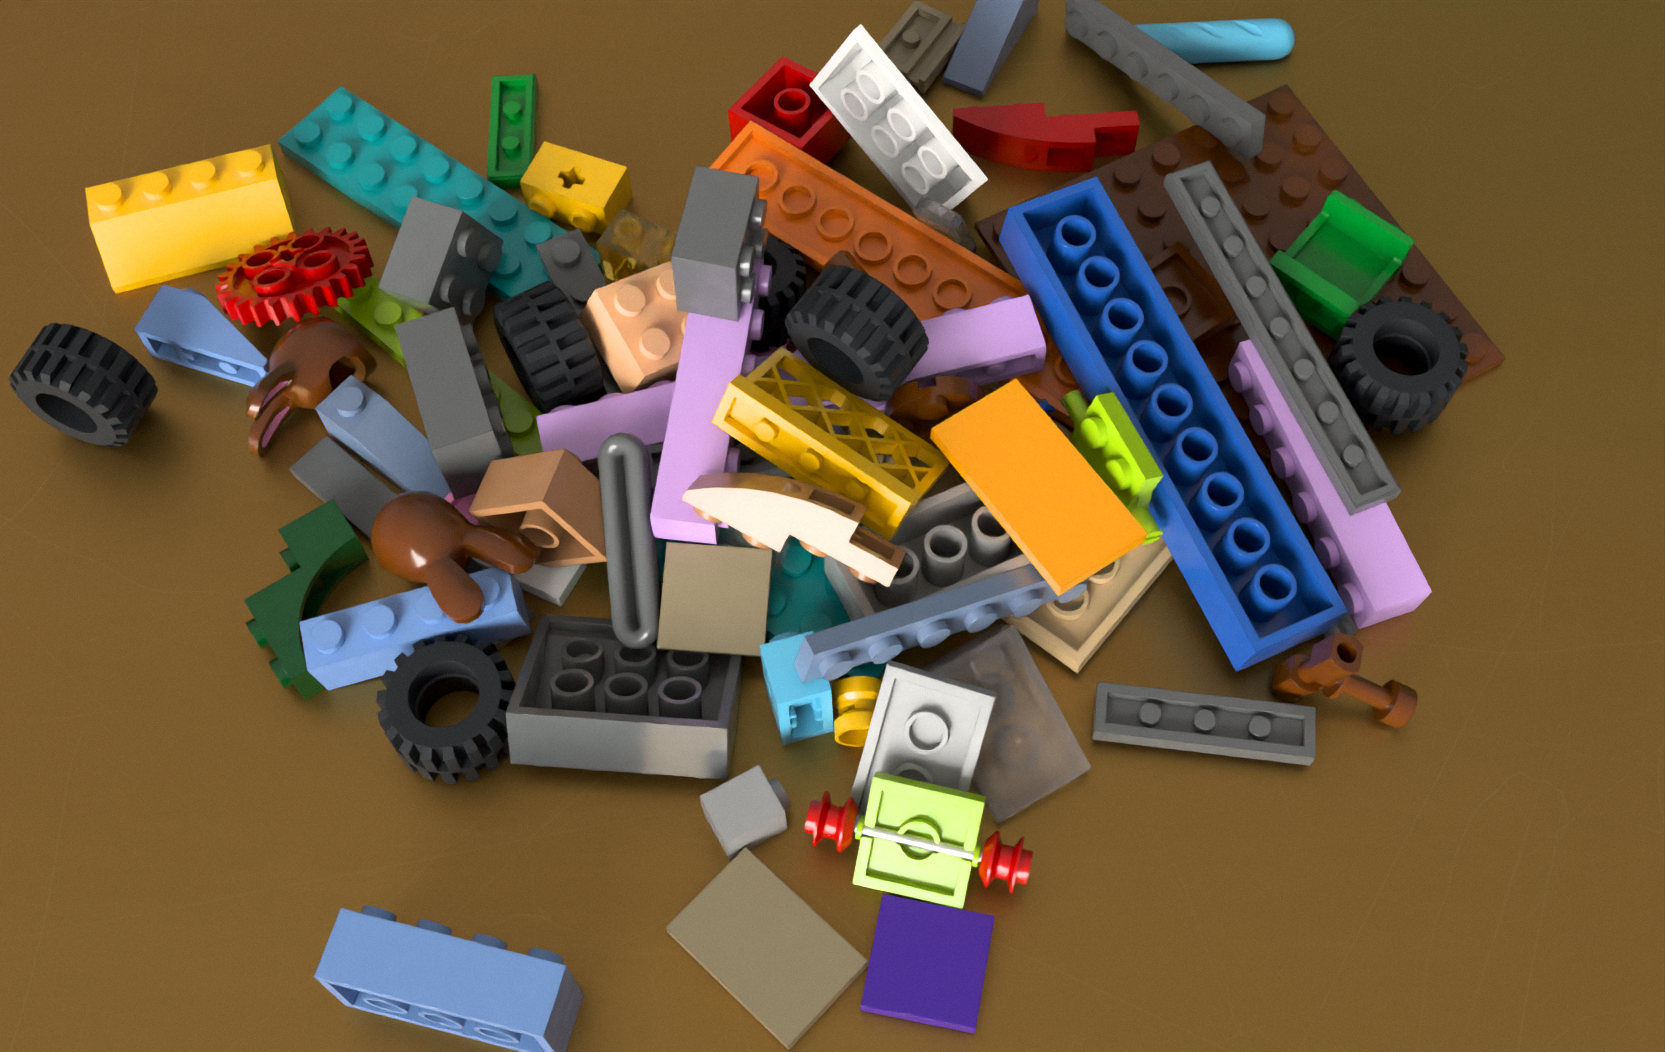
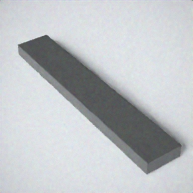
M328 436L320 440L289 468L293 476L324 503L334 499L348 523L370 543L371 529L377 514L388 500L397 496ZM473 559L465 568L467 574L485 570ZM419 584L421 587L428 586L426 584ZM525 604L530 623L536 616L533 609ZM513 639L492 641L490 646L499 653Z

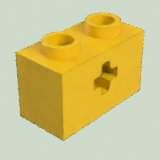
M546 141L543 142L520 180L524 200L529 209L535 210L547 219L552 218L573 225L577 229L580 228L583 232H595L608 237L612 234L633 197L628 168L626 166Z

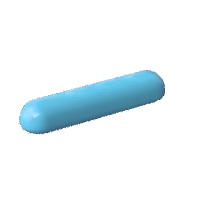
M1280 18L1134 25L1190 64L1276 60L1287 56L1295 44V33L1291 25Z

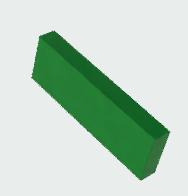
M536 74L492 76L486 180L502 190L521 189L520 180L536 156L538 81Z

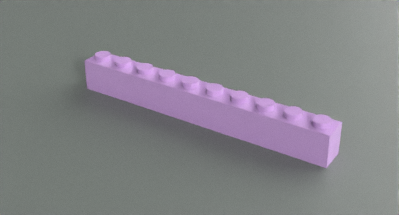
M1025 295L1017 298L1004 296L993 300L988 305L968 310L963 308L951 309L940 317L920 321L929 339L928 350L899 387L918 380L919 389L927 386H936L935 377L939 376L961 377L981 386L1044 370L1046 343L1030 296ZM798 349L793 353L794 355H796L797 357L811 365L802 356ZM757 357L756 368L760 364H762L768 357ZM782 368L778 369L781 379L798 381L797 378ZM659 381L650 385L648 389L628 394L611 393L601 397L596 402L579 406L562 405L552 409L547 414L536 416L543 452L565 448L567 451L577 455L582 465L599 479L598 453L602 443L610 435L619 432L630 433L640 438L644 445L664 442L675 382ZM788 396L791 405L808 406L806 398ZM859 397L877 410H885L886 401L876 402ZM822 400L824 408L841 410L839 406L830 400Z

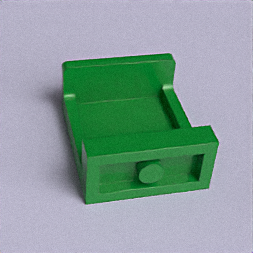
M1333 190L1328 195L1317 217L1285 253L1279 249L1269 260V263L1301 318L1337 341L1353 312L1358 313L1361 305L1369 301L1373 302L1402 268L1415 241L1398 226L1386 222L1364 208L1357 200L1347 197L1338 190Z

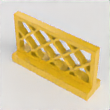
M782 346L748 376L743 377L739 374L729 382L711 422L796 480L839 493L867 506L868 508L860 523L887 541H890L898 532L905 518L951 464L941 451L858 396L851 394ZM782 368L797 378L798 381L781 379L778 369ZM788 396L806 398L808 406L791 405ZM822 400H830L839 406L841 410L824 408ZM832 425L848 426L852 435L835 434ZM865 428L874 429L883 435L884 439L868 437ZM876 454L892 455L896 465L879 463ZM908 457H916L931 468L912 466Z

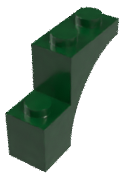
M334 499L278 529L288 548L279 553L291 573L244 599L254 616L253 619L246 622L248 629L261 649L270 645L277 656L268 662L284 689L294 684L305 700L323 691L324 688L307 671L299 622L320 616L324 605L336 587L353 570L369 560L358 537Z

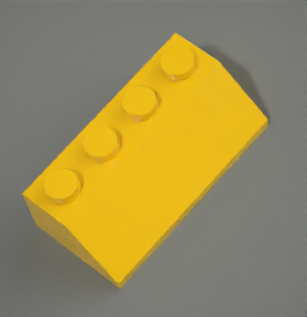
M270 144L85 188L90 226L112 289L116 294L226 267L227 264L239 263L238 255L254 253L253 246L255 245L266 247L271 244V238L276 237L279 240H284L293 231L297 235L287 181Z

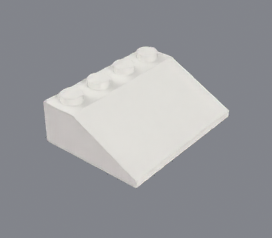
M861 24L852 31L809 85L927 226L931 227L988 180L986 175Z

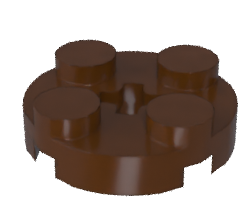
M955 376L935 377L936 386H927L920 389L918 380L899 387L893 396L885 402L886 416L941 451L930 438L931 428L984 397L981 387L971 380Z

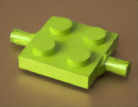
M1079 390L1067 393L1063 396L1061 404L1065 407L1074 423V430L1069 441L1146 530L1148 534L1143 544L1146 545L1157 541L1161 537L1160 535H1163V531L1150 513L1149 503L1153 490L1164 475L1115 393L1096 395L1089 407Z

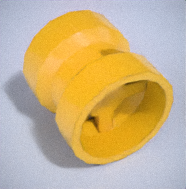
M854 676L841 679L832 685L833 706L839 712V717L834 721L835 741L839 744L853 747L865 745L882 684L880 679L868 676Z

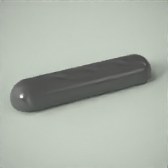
M619 432L610 435L602 443L598 453L612 626L616 637L622 644L629 648L641 649L652 645L658 639L661 609L657 542L653 536L650 521L653 502L650 463L647 447L641 439L630 433Z

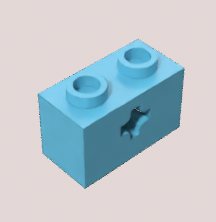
M813 631L802 634L785 632L773 637L769 643L759 645L765 689L782 746L834 731L832 690L829 680H824L821 677L802 683L793 665L804 636L812 634Z

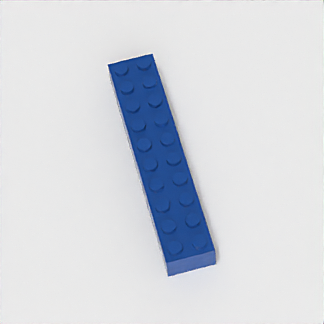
M1096 176L1010 207L998 240L1088 404L1091 405L1096 395L1114 392L1164 475L1152 492L1149 511L1159 528L1163 531L1161 536L1235 671L1238 672L1326 633L1349 611L1098 177Z

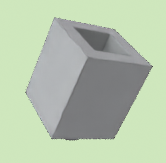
M759 765L700 796L704 815L729 861L734 859L745 847L750 850L788 829L785 812L787 808L791 807L788 796L776 777L769 781L767 780Z

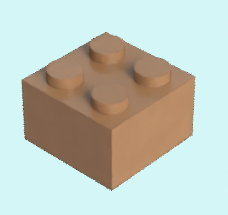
M564 448L491 461L468 511L473 517L486 527H498L519 532L529 538L536 546L537 557L534 564L553 568L607 561L600 480L582 465L577 455Z

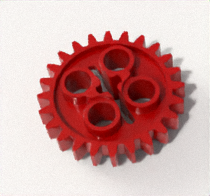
M326 227L319 233H315L313 228H309L303 235L297 236L293 231L288 234L287 239L279 240L274 237L271 238L270 245L266 247L255 245L253 246L254 253L238 255L240 262L226 265L228 272L218 275L220 282L215 284V288L224 313L229 314L232 321L240 319L242 325H246L255 320L257 326L261 327L270 320H274L276 326H279L289 317H293L296 322H299L305 313L311 312L313 315L318 316L321 314V307L326 305L337 307L339 306L337 299L340 297L352 298L354 296L352 288L365 287L364 278L373 275L370 268L374 267V263L365 238H359L356 231L347 234L346 228H341L333 233L331 227Z

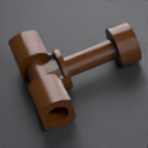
M1335 633L1314 644L1311 656L1296 654L1275 665L1270 688L1279 698L1290 702L1299 701L1319 691V688L1322 689L1323 695L1330 699L1337 698L1343 692L1372 705L1374 718L1394 728L1403 727L1411 719L1418 700L1415 689L1398 681L1390 680L1383 686H1380L1354 674L1359 671L1364 647L1356 638L1346 633Z

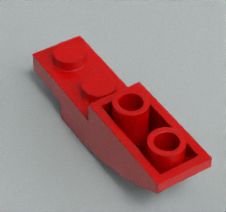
M1017 103L1013 105L953 108L951 134L967 153L992 162L1037 171L1090 172L1092 171L1094 157L1123 156L1135 152L1140 124L1137 111H1110L1078 115L1064 114L1046 117L1044 103Z

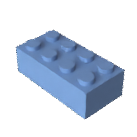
M363 906L361 913L344 908L340 909L314 978L345 1006L520 1052H566L584 994L567 965L562 964L564 958L560 955L539 948H530L528 955L506 950L508 944L504 941L484 934H474L472 941L451 936L452 930L447 926L429 920H418L416 927L396 922L397 916L374 906Z

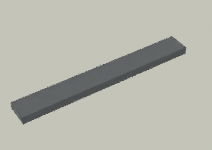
M1208 160L1167 174L1163 186L1349 515L1352 516L1396 499L1401 493L1399 485L1211 161Z

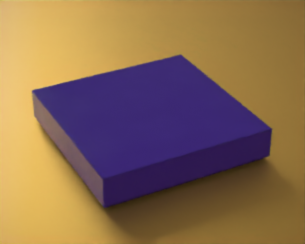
M883 894L861 1001V1011L975 1034L995 916Z

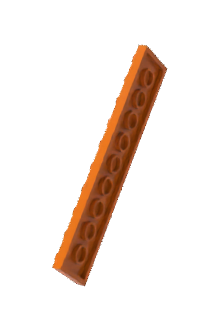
M751 120L709 167L759 177V199L767 200V213L763 227L768 229L767 237L774 236L781 239V244H790L796 249L795 254L802 256L805 264L820 273L821 268L840 250L849 251L870 276L894 291L912 309L920 321L940 317L951 309L963 308L968 310L988 305L993 300L1004 296L1017 298L1028 295L1024 285L1018 279ZM1033 304L1046 343L1044 370L997 382L1004 386L1017 378L1035 401L1040 402L1046 399L1048 404L1055 407L1056 411L1050 413V415L1074 429L1071 417L1061 404L1063 396L1071 391L1079 390L1088 407L1090 405Z

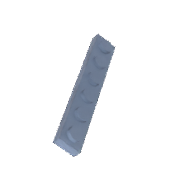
M1030 564L806 635L793 665L802 683L821 677L824 680H834L845 675L852 667L873 661L874 664H882L895 658L901 651L921 645L922 648H930L943 642L949 635L968 630L970 633L979 632L990 626L995 620L1012 614L1014 617L1020 618L1034 612L1040 605L1058 600L1060 603L1069 602L1086 590V582L1089 577L1058 596L1034 565Z

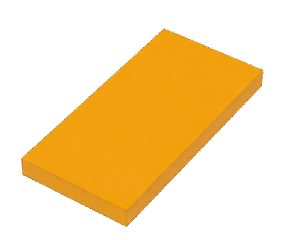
M1017 378L931 428L930 438L1058 596L1145 542L1148 534Z

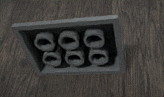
M541 614L506 710L510 763L540 767L550 766L594 771L604 770L728 780L735 744L745 656L661 650L657 648L658 639L648 647L641 649L629 648L616 637L612 626V619Z

